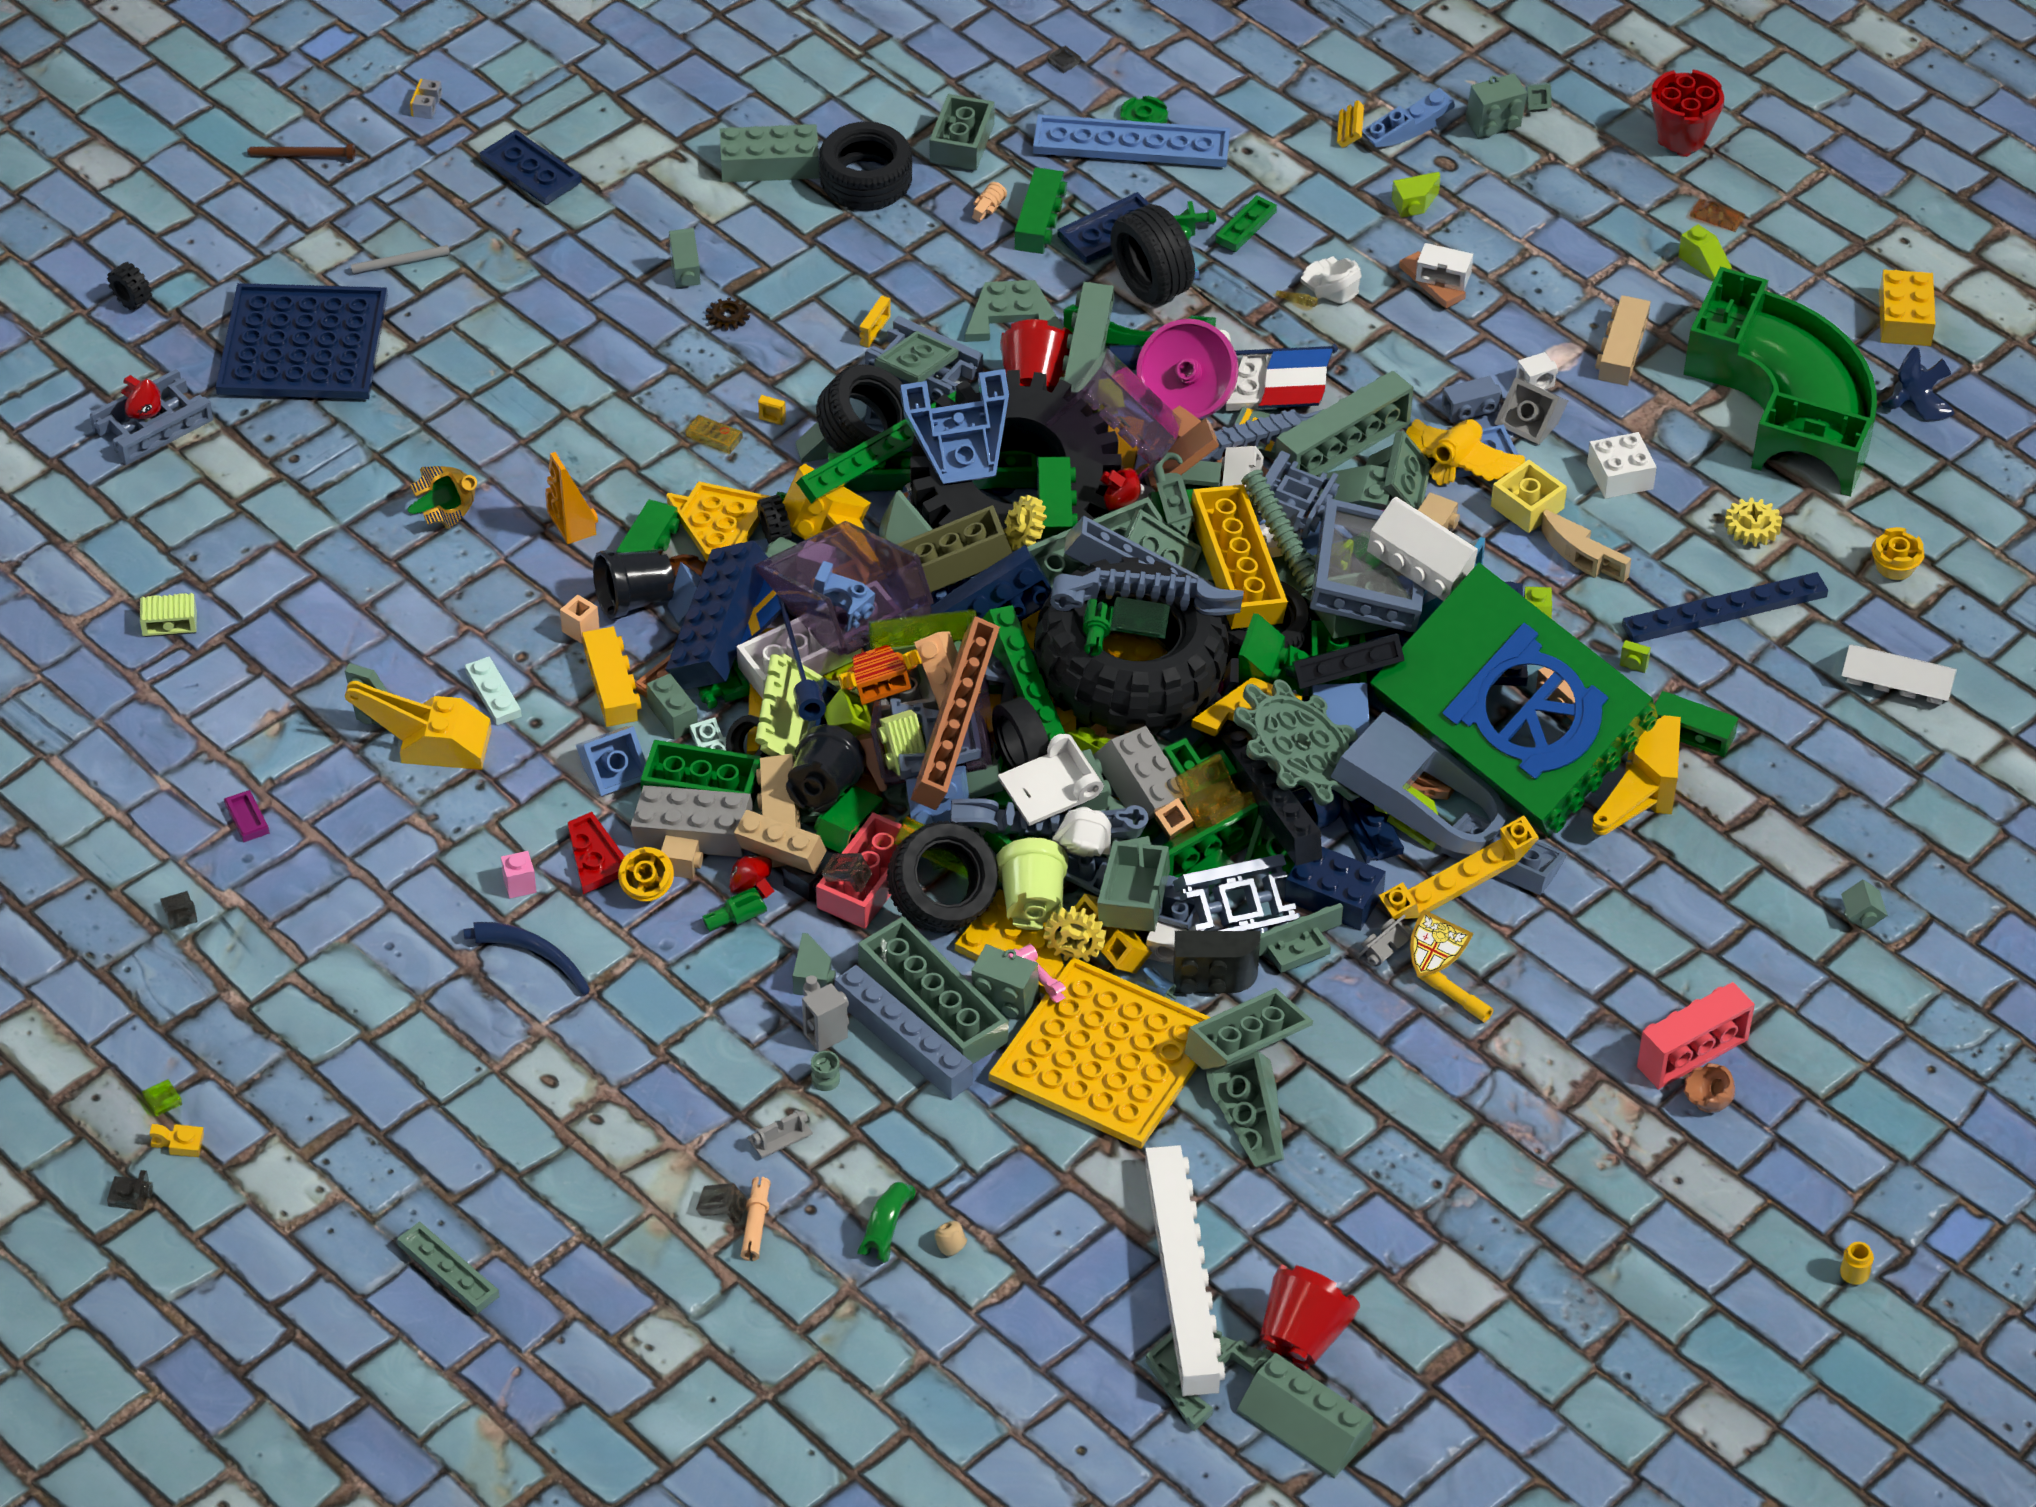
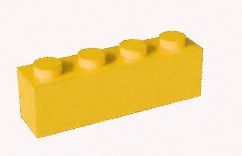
M614 626L582 632L584 653L606 727L638 721L637 710L641 709L639 693L634 694L633 690H636L633 674L628 675L627 672L630 671L628 656L622 655V652H624L622 637H617Z

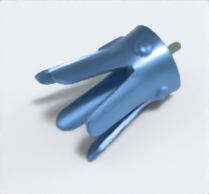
M1151 966L1153 971L1147 967L1144 968V973L1149 977L1146 980L1148 984L1140 981L1134 983L1168 999L1171 997L1175 1000L1177 999L1173 995L1176 985L1167 978H1163L1153 966Z

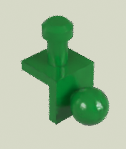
M1187 201V209L1182 214L1174 216L1183 229L1188 241L1191 236H1195L1196 223L1208 222L1211 225L1216 222V212L1213 209L1207 210L1205 213H1195L1192 201Z

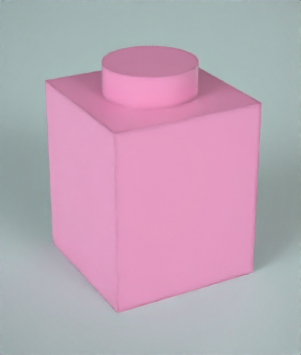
M524 851L501 856L503 880L509 899L537 893L535 873L529 852Z

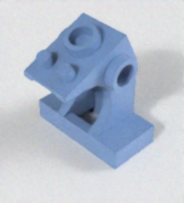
M823 561L814 580L809 615L819 618L824 607L838 606L847 612L848 622L845 632H848L853 627L857 629L862 619H868L875 609V606H873L875 593L861 582L832 573L833 563Z

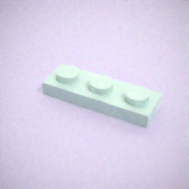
M490 656L465 665L467 676L496 725L522 717L521 708Z

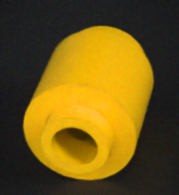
M1854 1242L1845 1249L1840 1267V1275L1846 1282L1860 1285L1869 1279L1874 1260L1871 1248L1863 1242Z

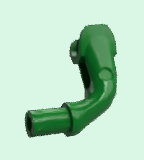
M903 1182L893 1183L877 1200L857 1254L867 1255L870 1253L871 1248L874 1247L878 1251L877 1259L884 1263L889 1261L890 1245L901 1208L905 1203L914 1199L916 1194L915 1188L912 1185H907V1183Z

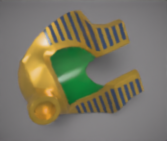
M422 467L420 469L421 477L410 486L415 497L425 494V496L408 507V512L411 514L422 512L428 525L438 522L443 523L446 529H450L463 518L474 502L477 480L474 476L467 475L462 470L452 467Z

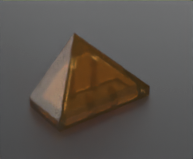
M1699 199L1691 211L1690 217L1736 232L1745 218V214L1717 202Z

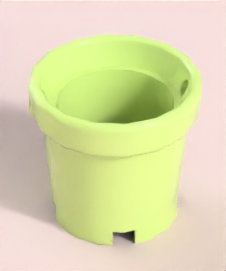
M1024 838L1015 840L1003 846L996 855L998 879L1003 886L1007 918L1009 920L1011 917L1013 925L1018 928L1040 930L1043 929V923L1050 919L1053 912L1059 913L1060 908L1063 907V880L1067 873L1068 855L1062 846L1048 839Z

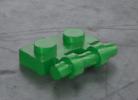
M735 659L726 682L697 687L701 701L706 703L709 709H713L718 705L715 699L718 696H722L726 703L749 696L750 686L738 668Z

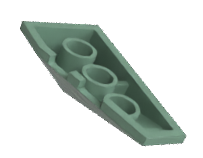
M1256 1051L1228 1065L1205 1069L1212 1098L1219 1105L1225 1115V1119L1235 1131L1239 1142L1254 1166L1258 1169L1284 1160L1277 1088L1271 1060L1259 1051Z

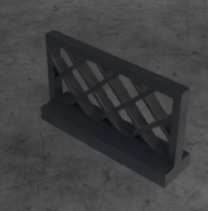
M1392 634L1293 661L1291 666L1284 667V672L1286 676L1296 679L1298 689H1303L1402 662L1405 659L1399 635Z

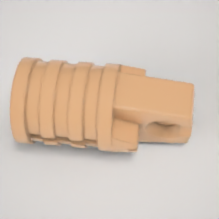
M990 182L973 204L976 207L973 211L972 219L981 222L987 214L992 215L996 211L998 206L1007 197V191L1003 185L998 182Z

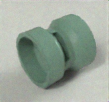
M820 1051L811 1058V1081L818 1090L830 1091L835 1089L840 1083V1061L835 1053Z

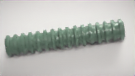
M1254 470L1246 474L1241 482L1243 485H1246V491L1250 492L1249 497L1254 499L1253 504L1258 506V513H1262V520H1266V527H1270L1269 533L1274 534L1273 540L1278 542L1277 547L1281 548V554L1286 556L1284 559L1286 563H1290L1289 569L1294 570L1292 574L1298 578L1296 580L1297 583L1302 585L1300 587L1301 590L1309 591L1313 586L1315 571L1313 567L1315 564L1310 562L1311 557L1305 554L1307 552L1306 548L1301 547L1303 543L1301 540L1298 541L1299 536L1297 533H1294V527L1290 526L1291 521L1286 519L1287 514L1282 512L1283 507L1278 505V498H1274V491H1270L1271 485L1266 484L1267 478L1262 477L1263 471Z

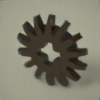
M727 298L724 301L718 299L719 303L715 304L712 302L710 304L713 309L706 308L708 315H705L706 319L710 320L708 321L710 325H716L717 329H720L723 325H725V330L729 329V325L734 329H738V325L743 326L746 324L745 321L750 319V315H747L750 313V309H745L747 307L746 303L740 305L739 299H736V301H732L731 298ZM725 312H730L732 314L731 318H726Z

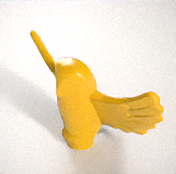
M1415 419L1406 430V434L1420 451L1428 458L1433 457L1437 461L1429 470V474L1439 486L1455 481L1457 467L1463 468L1465 471H1471L1476 477L1481 476L1486 481H1492L1493 479L1500 480L1526 461L1523 455L1504 453L1482 443L1483 428L1473 419L1464 420L1449 430L1427 426L1421 420Z

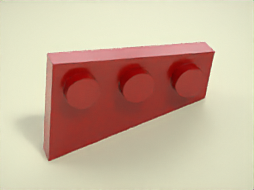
M591 811L567 822L583 894L617 880L619 867L625 856Z

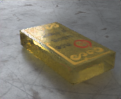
M697 415L685 430L686 437L729 454L743 439L742 431L701 415Z

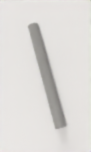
M445 245L351 264L350 267L352 274L446 256L450 255L449 246Z

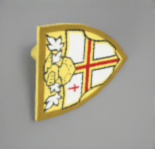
M1423 909L1414 926L1410 944L1412 964L1418 978L1435 974L1449 967L1461 956L1474 933Z

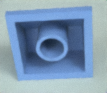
M625 726L576 744L584 771L599 796H604L641 782L646 761L634 726Z

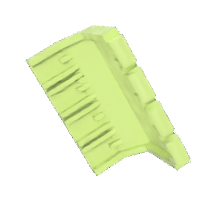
M786 654L770 655L768 676L766 677L763 693L765 699L762 700L759 716L760 722L758 723L755 742L761 745V751L770 756L793 754L796 760L794 751L803 734L807 732L809 721L800 717L793 695V689L801 679L796 661ZM802 664L806 679L816 682L826 679ZM826 679L840 689L839 681ZM857 688L851 691L859 695ZM870 702L866 705L872 718L873 702Z

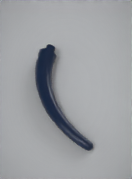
M473 922V928L463 929L464 940L475 939V944L501 943L533 951L548 959L563 971L581 995H587L590 991L585 978L568 956L537 934L516 926L496 922Z

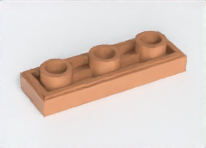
M1420 251L1399 261V267L1445 308L1465 299V291L1446 288L1444 283L1436 282L1433 285L1416 281L1417 262L1421 254Z

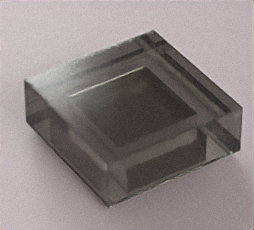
M1065 45L1049 54L1047 62L1060 72L1065 73L1081 64V57Z

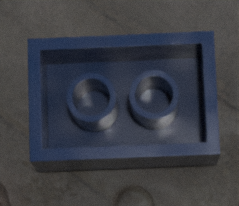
M1322 847V859L1293 867L1286 878L1284 901L1291 904L1295 903L1296 906L1314 913L1325 907L1341 903L1343 906L1342 924L1361 931L1379 902V895L1384 893L1386 871Z

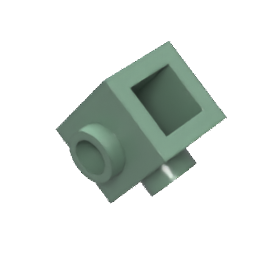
M1863 879L1841 893L1846 908L1844 910L1846 918L1850 923L1857 924L1864 930L1876 925L1888 916L1880 890Z

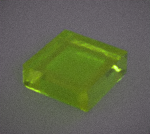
M169 1079L142 1091L143 1098L156 1117L182 1105L181 1097Z

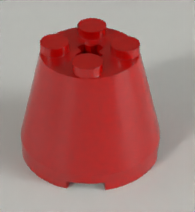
M1672 70L1662 74L1655 80L1652 86L1651 103L1658 143L1677 152L1682 157L1690 156L1691 152H1695L1705 145L1724 106L1725 98L1722 85L1717 79L1698 70H1692V73H1676Z
M1028 319L1012 323L1011 328L1001 334L1000 341L1006 376L1007 370H1020V386L1030 387L1034 372L1046 374L1047 391L1052 393L1060 377H1065L1066 371H1063V360L1065 355L1069 356L1070 349H1067L1068 335L1073 333L1066 327L1061 330L1047 325V320Z
M1281 1264L1272 1280L1260 1338L1266 1345L1265 1349L1272 1351L1274 1354L1277 1353L1280 1356L1283 1355L1292 1359L1291 1363L1307 1371L1309 1366L1314 1365L1354 1320L1360 1308V1303L1353 1295L1348 1294L1347 1297L1343 1295V1292L1336 1287V1282L1313 1270L1298 1265L1295 1266L1294 1270H1290Z

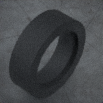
M1017 697L998 704L993 708V732L999 752L1008 770L1047 754L1048 736L1039 715L1028 700L1023 697Z

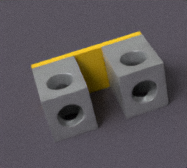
M420 79L410 102L411 116L433 118L436 111L435 103L439 104L442 97L441 81Z

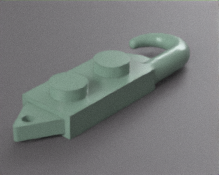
M1168 452L1159 455L1155 459L1153 473L1168 526L1184 537H1187L1191 524L1195 522L1183 478L1178 473L1165 474L1163 470V464L1167 460H1176L1178 464H1182L1183 460L1178 454Z

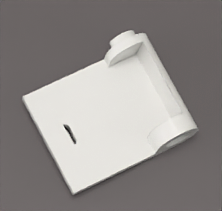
M1069 734L1054 736L1050 740L1046 755L998 775L999 781L1029 826L1094 799L1102 792L1104 787L1102 781Z

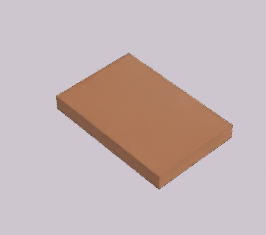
M1207 418L1144 465L1151 487L1155 491H1158L1153 473V463L1159 455L1172 452L1181 456L1182 464H1178L1176 460H1167L1163 464V470L1165 474L1178 473L1182 475L1219 447L1212 424Z

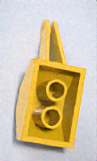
M807 464L800 466L783 501L790 521L791 531L806 541L810 540L839 549L850 559H858L863 570L869 575L880 572L884 562L862 524L871 502L842 486L811 504L796 482L802 476L815 469Z
M359 681L348 683L345 699L402 740L400 749L401 763L482 770L492 730L491 720L462 698L434 696L421 704L373 688Z
M1664 715L1657 720L1655 726L1650 731H1645L1638 738L1637 746L1627 754V760H1631V762H1626L1625 775L1593 816L1592 830L1594 833L1606 835L1648 808L1655 813L1672 814L1678 779L1681 717Z

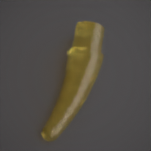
M1276 291L1277 296L1303 306L1316 307L1318 299L1309 294Z

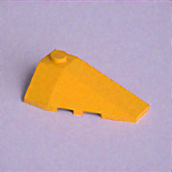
M556 452L550 453L548 469L551 476L547 477V483L550 487L545 490L548 514L567 545L596 535L595 524L598 523L596 511L594 508H589Z

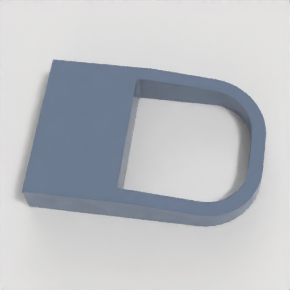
M1382 712L1340 757L1331 775V778L1436 844L1457 853L1474 854L1490 845L1498 836L1500 828L1503 827L1506 821L1505 806L1499 795L1488 783L1448 751L1385 712ZM1423 772H1427L1478 804L1487 813L1491 824L1484 832L1479 834L1462 832L1447 823L1408 792L1407 789Z

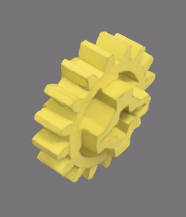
M1029 495L1025 497L1020 496L1019 502L1015 501L1013 503L1014 509L1008 511L1004 522L1007 524V528L1004 529V532L1007 535L1011 551H1016L1024 545L1028 547L1035 544L1036 539H1041L1043 529H1045L1043 521L1047 518V515L1043 514L1046 507L1042 505V500Z
M1750 498L1749 502L1739 499V505L1732 503L1731 508L1726 510L1724 527L1728 528V535L1734 534V541L1742 539L1743 545H1746L1748 542H1752L1754 547H1757L1758 542L1767 545L1768 539L1775 541L1776 535H1780L1782 517L1779 516V509L1772 510L1773 504L1764 505L1763 499H1760L1758 502H1754L1753 498Z
M1071 906L1069 912L1062 907L1059 913L1053 912L1050 919L1047 920L1044 930L1046 931L1043 937L1048 940V948H1055V956L1061 953L1064 955V961H1067L1069 957H1074L1079 960L1083 958L1086 962H1089L1091 955L1097 957L1099 951L1103 949L1106 930H1102V921H1094L1096 914L1093 913L1088 916L1086 915L1085 908L1080 912H1076V908Z

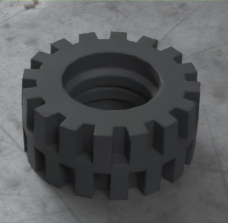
M124 262L108 273L107 281L110 283L108 284L109 288L113 290V295H116L117 300L122 302L124 307H127L129 310H135L151 299L152 289L148 286L149 282L145 280V275L140 273V269L134 267V264Z
M774 495L758 500L759 521L768 544L774 542L779 537L791 540L790 521L781 497Z

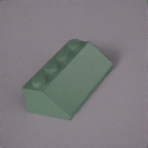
M1274 988L1189 1027L1184 1053L1203 1070L1225 1066L1312 1026L1313 1020L1277 988Z
M1277 1353L1256 1373L1237 1408L1238 1414L1333 1478L1344 1469L1369 1442L1372 1436L1373 1417Z

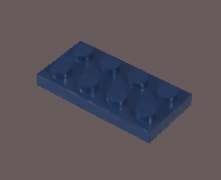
M514 130L480 152V160L544 205L549 204L582 182L581 174L517 130Z
M1136 192L1057 229V237L1085 264L1090 263L1112 252L1110 234L1115 221L1119 217L1150 203Z

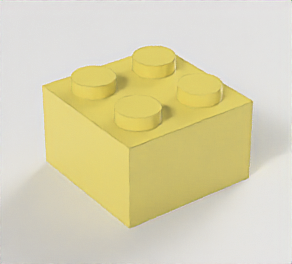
M1527 460L1493 484L1491 507L1529 534L1542 525L1543 512L1546 509L1555 514L1564 509L1567 486L1531 460Z

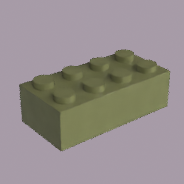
M993 505L894 545L914 598L928 595L942 587L953 585L957 581L977 575L1012 553Z

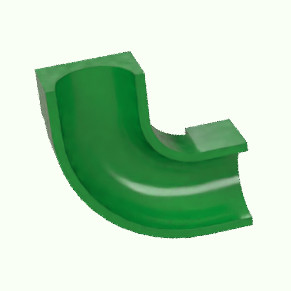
M1720 267L1690 329L1683 375L1741 391L1753 398L1763 408L1764 413L1757 429L1752 469L1761 471L1765 461L1779 452L1799 451L1808 453L1821 459L1831 467L1839 479L1841 486L1840 494L1851 497L1869 452L1876 417V386L1867 361L1849 337L1825 317L1798 302L1768 292L1769 280Z

